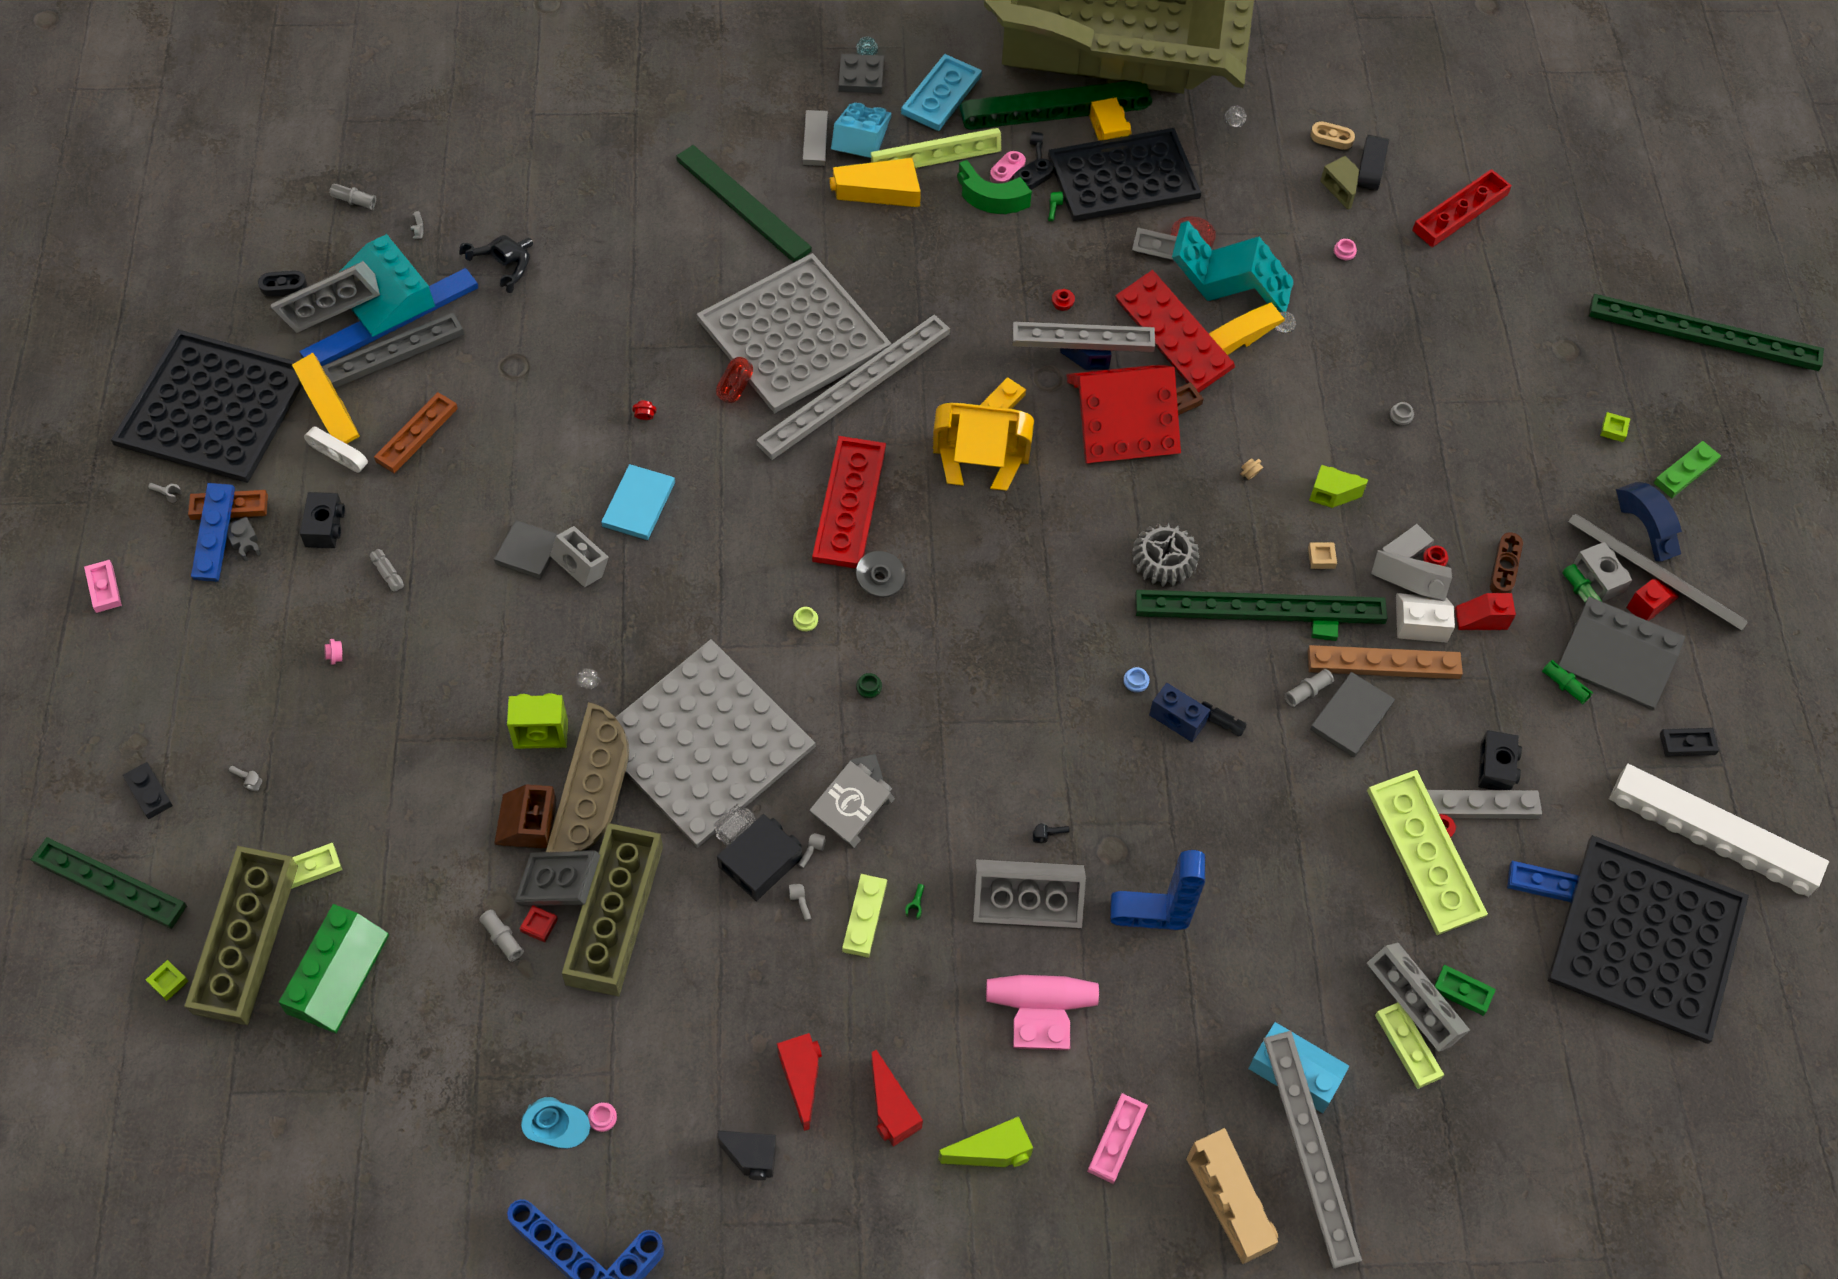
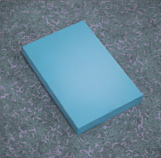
M629 464L601 521L602 527L648 540L672 491L675 477Z

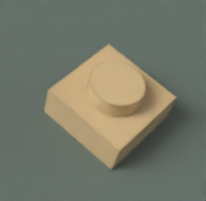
M1334 542L1309 543L1308 552L1311 569L1336 568L1337 559Z

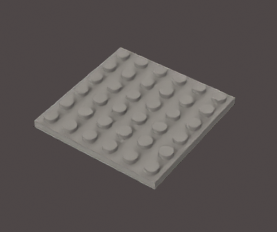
M813 253L697 313L699 323L774 414L857 369L892 344Z
M712 639L615 717L623 727L629 744V759L625 774L697 848L816 747V743Z

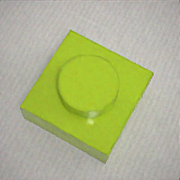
M1607 412L1603 420L1600 436L1624 442L1627 437L1630 418Z
M168 960L146 979L147 983L166 1001L189 982Z

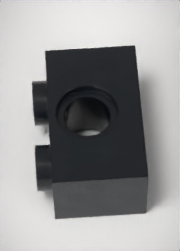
M308 492L300 529V536L305 547L335 548L337 539L341 537L340 519L345 516V504L341 503L338 493Z
M1487 730L1480 746L1479 788L1511 790L1514 784L1519 783L1521 769L1517 768V761L1520 760L1522 754V746L1518 745L1519 735Z

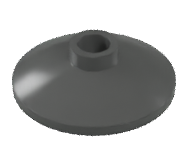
M873 551L864 555L858 562L856 579L860 587L868 594L876 597H888L894 595L902 588L905 581V569L896 556L884 551ZM879 575L883 580H878L875 576Z

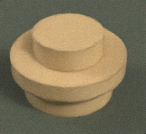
M1253 458L1247 461L1241 467L1244 470L1241 476H1245L1248 480L1253 478L1263 469V466L1260 464L1262 461L1260 459L1254 461Z

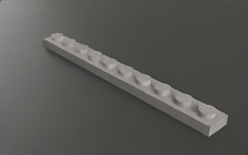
M936 315L931 316L756 440L757 446L771 460L775 459L948 336L950 328Z

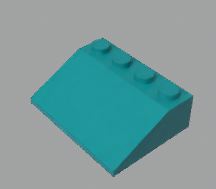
M387 234L367 243L340 270H345L364 261L375 273L380 295L351 308L372 337L435 307L429 285Z

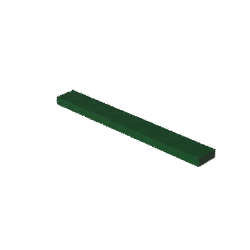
M692 145L676 155L678 163L793 263L812 252L811 246L696 146Z

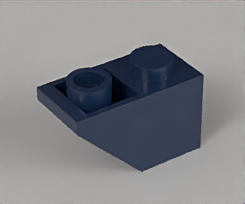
M1060 348V353L1085 370H1109L1112 356L1111 350Z

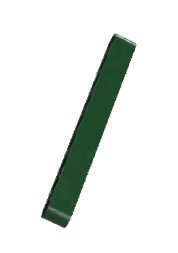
M1127 81L971 99L962 102L959 109L964 127L974 130L1090 116L1091 102L1117 98L1119 105L1123 106L1124 112L1143 110L1152 104V97L1146 83Z

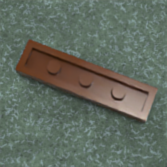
M437 392L374 456L375 462L395 474L458 409L457 404Z

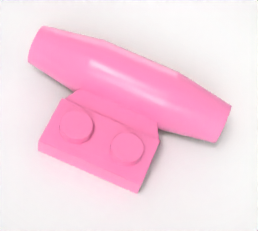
M1015 975L987 979L986 1002L1019 1008L1013 1020V1048L1069 1050L1070 1020L1065 1010L1098 1006L1099 985L1095 982L1066 976Z

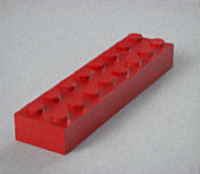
M1491 169L1416 220L1412 231L1428 245L1434 247L1506 197L1512 185Z

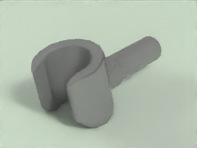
M153 483L149 484V489L166 495L167 500L171 503L177 501L176 497L171 493L182 494L177 484H169L166 487Z
M234 766L229 768L231 773L245 779L243 784L245 788L251 791L259 790L262 779L259 778L255 771H249L248 773Z
M814 833L810 836L807 851L798 863L799 867L804 868L814 849L823 851L826 843L824 835Z
M801 884L789 885L790 900L799 899V905L805 921L811 920L806 905L804 886Z

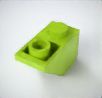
M1321 465L1309 501L1330 508L1337 507L1362 497L1368 479L1337 470L1334 467Z

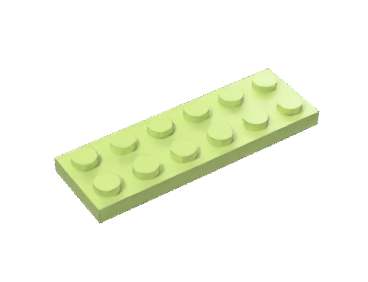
M1414 770L1369 787L1367 792L1436 935L1486 917L1488 913L1418 771Z

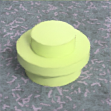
M801 607L793 616V624L800 631H811L818 624V615L810 607Z

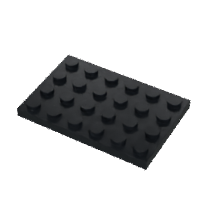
M1175 128L1048 150V158L1053 165V171L1073 222L1201 198L1202 192Z

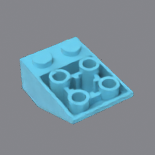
M862 103L849 104L834 123L831 149L871 158V152L879 151L892 113L886 112V109L880 107L868 108Z

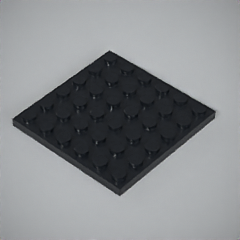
M178 329L111 441L114 446L248 483L303 386L292 366L297 361Z
M1592 835L1587 844L1547 981L1709 1044L1713 1039L1749 895Z

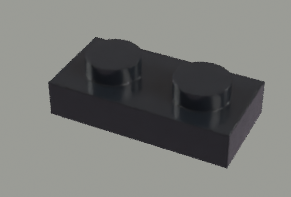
M1714 728L1663 729L1660 732L1665 757L1716 755L1719 752Z
M148 762L123 774L124 779L148 820L173 806Z

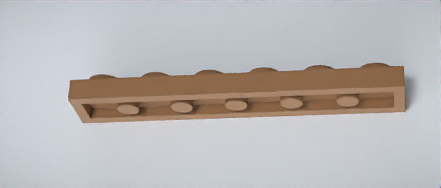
M1309 645L1307 650L1309 672L1320 673L1323 669H1327L1331 673L1350 674L1353 672L1358 675L1461 679L1463 675L1460 652Z

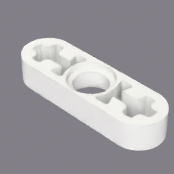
M312 427L304 435V439L311 447L357 473L368 464V460L361 452L317 427Z

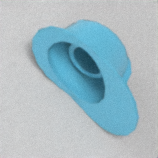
M544 1097L538 1099L533 1104H529L527 1111L522 1117L521 1127L523 1133L530 1140L558 1148H571L579 1145L586 1139L590 1130V1122L583 1110L562 1103L553 1097Z

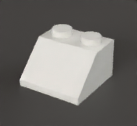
M1396 594L1397 638L1448 642L1455 628L1454 606L1447 597L1443 601L1423 595Z

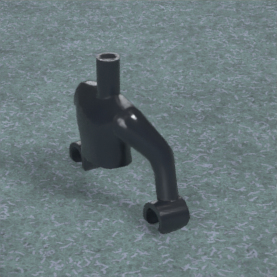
M502 235L488 245L474 248L470 243L460 244L459 254H465V259L471 261L474 256L492 254L494 259L502 265L518 262L511 276L503 275L500 279V287L506 286V292L512 293L514 284L522 278L530 260V254L525 249L533 246V241L531 238H526L517 243L510 237Z

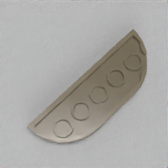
M588 702L546 852L584 851L590 848L604 835L608 823H611L629 759V744L626 733L618 720L608 710L599 705Z

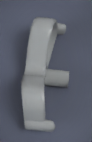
M416 211L413 213V216L416 219L417 225L411 226V230H414L415 234L413 239H421L424 230L420 212Z

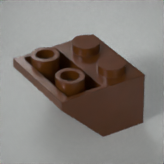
M526 784L503 794L495 845L547 849L557 801L553 786Z

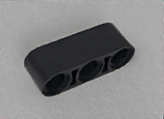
M1367 135L1359 168L1358 187L1378 191L1389 139Z

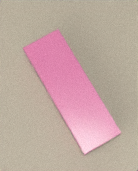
M1123 1093L1121 1094L1087 1172L1114 1184L1148 1105Z

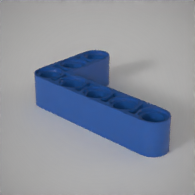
M1196 850L1180 853L1167 894L1129 891L1112 893L1111 923L1119 926L1171 930L1188 928L1205 884V854Z
M523 1199L516 1200L508 1208V1219L514 1230L568 1279H580L581 1271L586 1268L595 1270L593 1277L590 1279H644L664 1255V1246L660 1235L653 1230H646L635 1238L608 1270H605L529 1201ZM522 1211L530 1212L526 1221H515L518 1213ZM542 1230L551 1231V1236L546 1241L536 1240L537 1235ZM653 1241L658 1244L656 1250L651 1253L642 1251V1247L647 1242ZM571 1249L573 1254L568 1260L562 1261L558 1259V1255L562 1250ZM633 1264L637 1266V1271L632 1276L622 1275V1270L626 1265Z

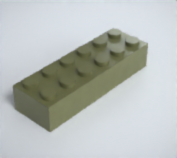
M608 823L585 905L582 906L562 970L566 986L620 996L663 850L661 834Z
M237 846L184 1006L193 1015L248 1025L298 869V865L292 856Z

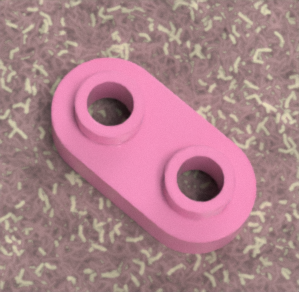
M1017 151L1006 153L992 167L990 172L991 183L999 184L1014 180L1015 173L1025 166V156Z

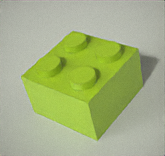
M548 693L543 696H530L528 694L509 696L507 726L514 749L567 748L568 717L562 695Z

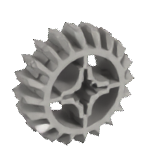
M1158 523L1155 529L1149 526L1146 532L1142 531L1139 534V538L1135 540L1134 548L1132 549L1133 565L1137 566V573H1143L1144 580L1151 578L1152 584L1156 583V581L1161 582L1162 587L1166 582H1169L1172 587L1176 584V581L1182 584L1185 578L1189 579L1198 565V544H1194V536L1187 537V530L1180 532L1179 526L1173 529L1170 528L1169 523L1165 527H1161Z

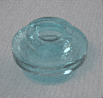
M863 37L857 43L856 50L859 55H875L878 51V45L873 38Z

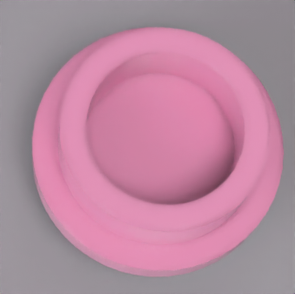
M1341 239L1334 247V254L1342 260H1351L1357 253L1356 245L1350 239Z
M330 639L329 644L324 645L325 660H330L331 665L336 664V662H342L341 641H335L334 639Z
M608 1103L594 1105L588 1113L591 1128L598 1132L610 1130L617 1121L615 1108Z

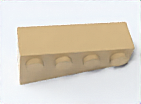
M1223 1128L1194 1142L1186 1160L1242 1264L1273 1250L1278 1243V1233L1274 1225L1268 1221L1263 1205L1252 1187L1226 1129Z

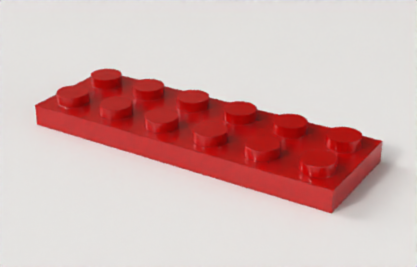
M1153 270L1115 295L1117 302L1139 327L1155 328V346L1171 365L1175 367L1187 383L1191 382L1198 392H1201L1235 368V364Z
M843 436L838 437L812 562L856 568L858 562L864 556L886 451V443Z

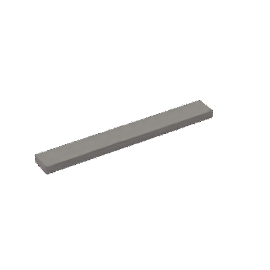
M1578 514L1572 515L1568 521L1601 543L1605 542L1612 550L1740 630H1743L1748 623V620Z
M1287 1031L1263 1038L1332 1267L1337 1268L1362 1261L1292 1032Z

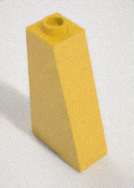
M912 158L833 167V177H829L830 189L835 191L837 200L920 207L921 191Z

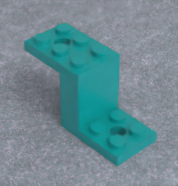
M1189 221L1180 224L1172 259L1207 301L1255 288L1267 304L1272 303L1282 316L1286 315L1293 287V278L1287 273L1281 262L1273 255L1269 246L1263 242L1260 236L1211 250L1209 244L1203 240L1197 229Z

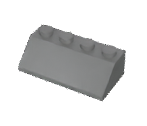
M362 261L271 304V308L298 333L380 294L375 273Z
M976 859L973 922L1082 928L1086 883L1084 865Z

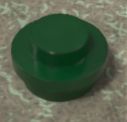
M866 673L857 680L856 689L862 697L874 698L880 694L882 682L875 674Z

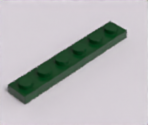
M46 837L30 859L35 865L169 929L174 927L187 908L185 902Z

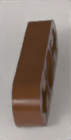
M1505 533L1499 541L1490 581L1492 593H1511L1515 586L1523 547V540L1516 533ZM1508 542L1512 543L1513 548L1511 552H1507ZM1500 561H1509L1513 568L1506 569L1502 567ZM1502 577H1506L1504 581L1505 588L1501 587L1499 583Z

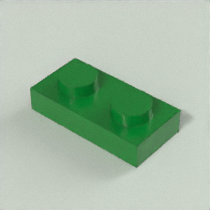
M1445 964L1434 985L1443 997L1482 1016L1486 1014L1496 990Z

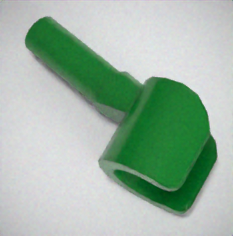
M1052 192L1050 195V213L1048 218L1050 222L1054 221L1056 205H1063L1062 192Z
M918 884L913 901L905 908L906 917H908V912L912 908L919 911L916 920L921 917L920 900L924 885Z

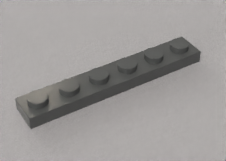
M451 313L326 364L322 368L333 387L337 388L463 336L464 331L455 314Z

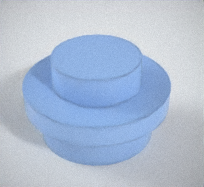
M1134 667L1125 673L1124 685L1132 692H1142L1149 685V676L1144 669Z

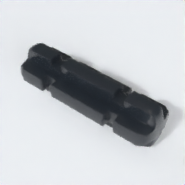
M1206 701L1201 703L1210 709L1209 721L1226 730L1231 729V733L1237 736H1241L1247 726L1245 722L1240 719L1234 720V716L1217 707L1215 709L1212 708L1213 705Z

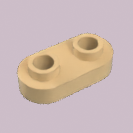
M1327 122L1315 123L1310 134L1314 142L1342 150L1351 148L1355 139V134L1351 129Z

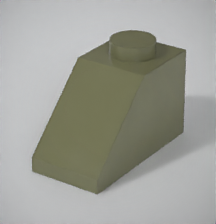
M1343 156L1324 166L1320 181L1347 210L1351 209L1356 194L1359 169L1346 156Z

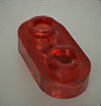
M736 357L729 363L716 387V394L719 399L726 403H733L739 399L753 374V365L744 357Z

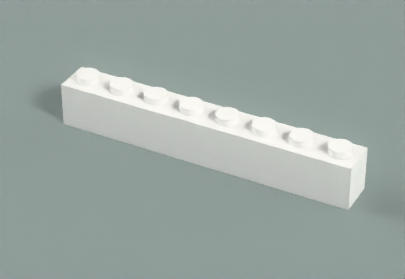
M1627 764L1619 775L1609 797V800L1615 802L1618 806L1630 809L1640 814L1644 819L1654 821L1666 827L1671 832L1679 833L1689 838L1693 843L1703 845L1722 857H1728L1740 863L1746 869L1761 873L1769 880L1779 882L1791 888L1797 894L1809 897L1820 886L1829 863L1828 860L1630 764Z

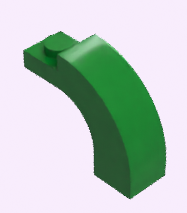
M968 160L959 163L957 178L962 185V197L973 207L993 214H1010L1030 207L1032 191L1021 177L1006 183H991L982 179Z

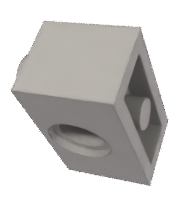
M575 526L556 535L550 554L560 566L584 587L602 578L609 558Z
M1605 542L1580 551L1573 563L1576 564L1583 576L1592 582L1591 586L1602 599V602L1625 593L1632 582L1629 572L1623 568L1616 558L1614 551Z

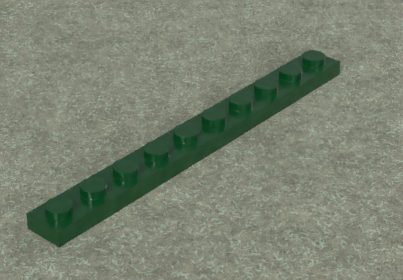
M1594 294L1591 299L1588 317L1810 370L1819 371L1823 365L1824 348L1598 294Z
M1136 590L1135 592L1136 616L1303 622H1313L1315 620L1367 624H1386L1388 619L1385 597Z

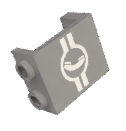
M850 761L811 807L810 812L855 848L861 841L857 836L886 800L892 803L895 798L890 792L892 788L882 779L875 781L870 777L872 772L861 763L856 766Z

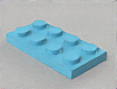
M944 54L902 106L901 114L939 131L982 77V70Z

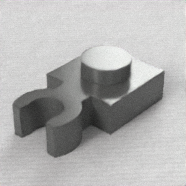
M244 517L230 523L227 536L234 550L239 549L242 559L245 562L248 561L246 553L250 550L255 551L257 556L261 555L257 543H255V541H258V538L248 518Z

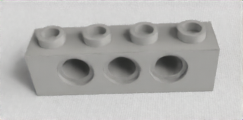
M1399 943L1385 946L1367 962L1368 966L1438 1052L1452 1047L1470 1031Z

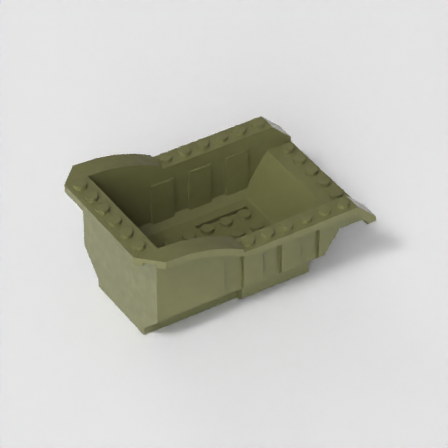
M984 0V7L989 12L992 11L997 17V21L1004 27L1002 64L1004 66L1108 79L1107 84L1137 81L1146 83L1151 90L1184 94L1185 88L1192 90L1213 75L1225 77L1233 86L1244 88L1254 0Z

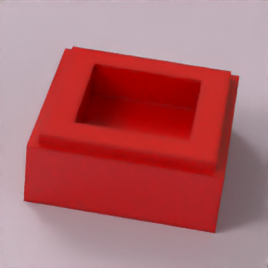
M532 906L519 928L520 932L546 942L558 917L536 906Z

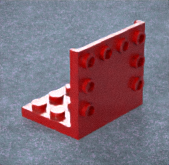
M1149 365L1067 374V383L1073 384L1074 388H1079L1085 463L1181 453L1175 367Z

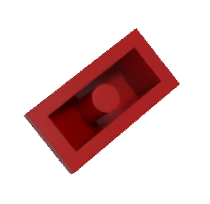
M1652 579L1635 592L1626 608L1635 616L1650 621L1677 600L1679 595L1662 580Z
M1486 593L1455 607L1458 630H1508L1516 616L1512 593Z

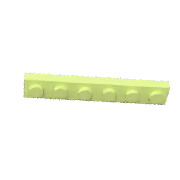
M999 128L874 151L871 152V163L912 158L914 167L918 168L1000 152L1001 132Z

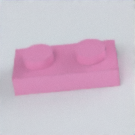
M106 560L85 566L84 569L95 612L98 613L122 606L111 561Z

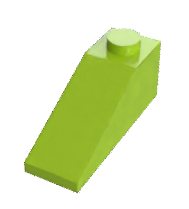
M1018 1116L939 1150V1161L941 1164L1007 1167L1013 1164L1014 1167H1018L1029 1161L1033 1146Z

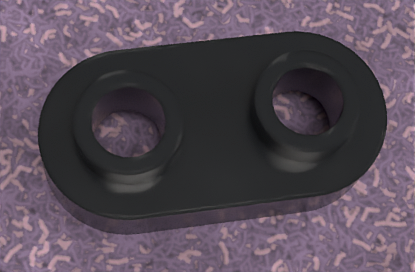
M1036 159L1019 169L1015 173L1014 179L1021 177L1029 189L1032 190L1051 178L1053 165L1047 159Z
M279 271L261 275L258 279V285L261 293L266 296L290 295L307 287L305 275L300 271Z

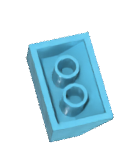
M1275 1022L1266 1037L1290 1030ZM1292 1032L1315 1109L1324 1113L1343 1080L1349 1065ZM1263 1041L1248 1069L1277 1086Z

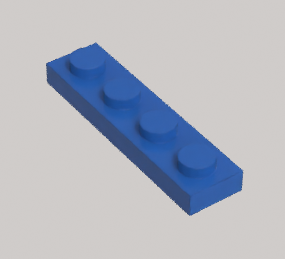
M207 484L191 573L193 580L219 582L235 493L233 485Z

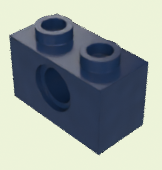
M1166 683L1154 698L1149 716L1190 742H1193L1206 725L1210 709Z

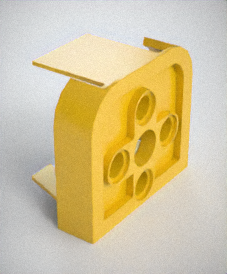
M945 403L939 405L936 409L933 430V453L941 454L947 484L964 486L959 463L1001 467L990 489L1007 491L1020 464H1029L1034 426L1033 417L1028 413L1007 408L964 403Z

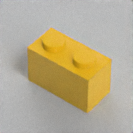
M1117 98L1091 102L1089 118L1099 141L1131 135L1130 123L1126 122L1124 108L1119 105Z

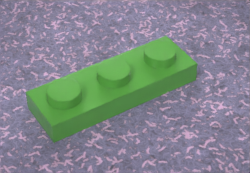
M1702 441L1655 479L1654 484L1669 497L1673 498L1718 462L1721 455Z

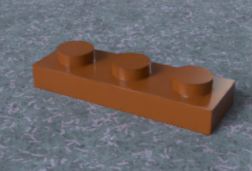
M266 490L235 491L230 518L266 516L268 501ZM206 493L190 494L188 510L190 520H201Z

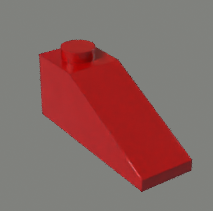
M810 1033L777 1043L778 1055L804 1131L810 1129L819 1069L818 1058L822 1057L818 1041L812 1042Z
M875 1050L871 1053V1064L879 1124L876 1128L884 1141L889 1139L894 1147L921 1130L923 1119L878 1051Z

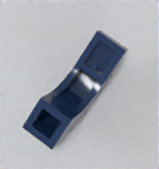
M1635 482L1616 489L1621 512L1636 515L1645 525L1649 534L1654 560L1661 562L1680 555L1681 550L1677 533L1682 532L1677 515L1666 497L1652 485L1643 482Z

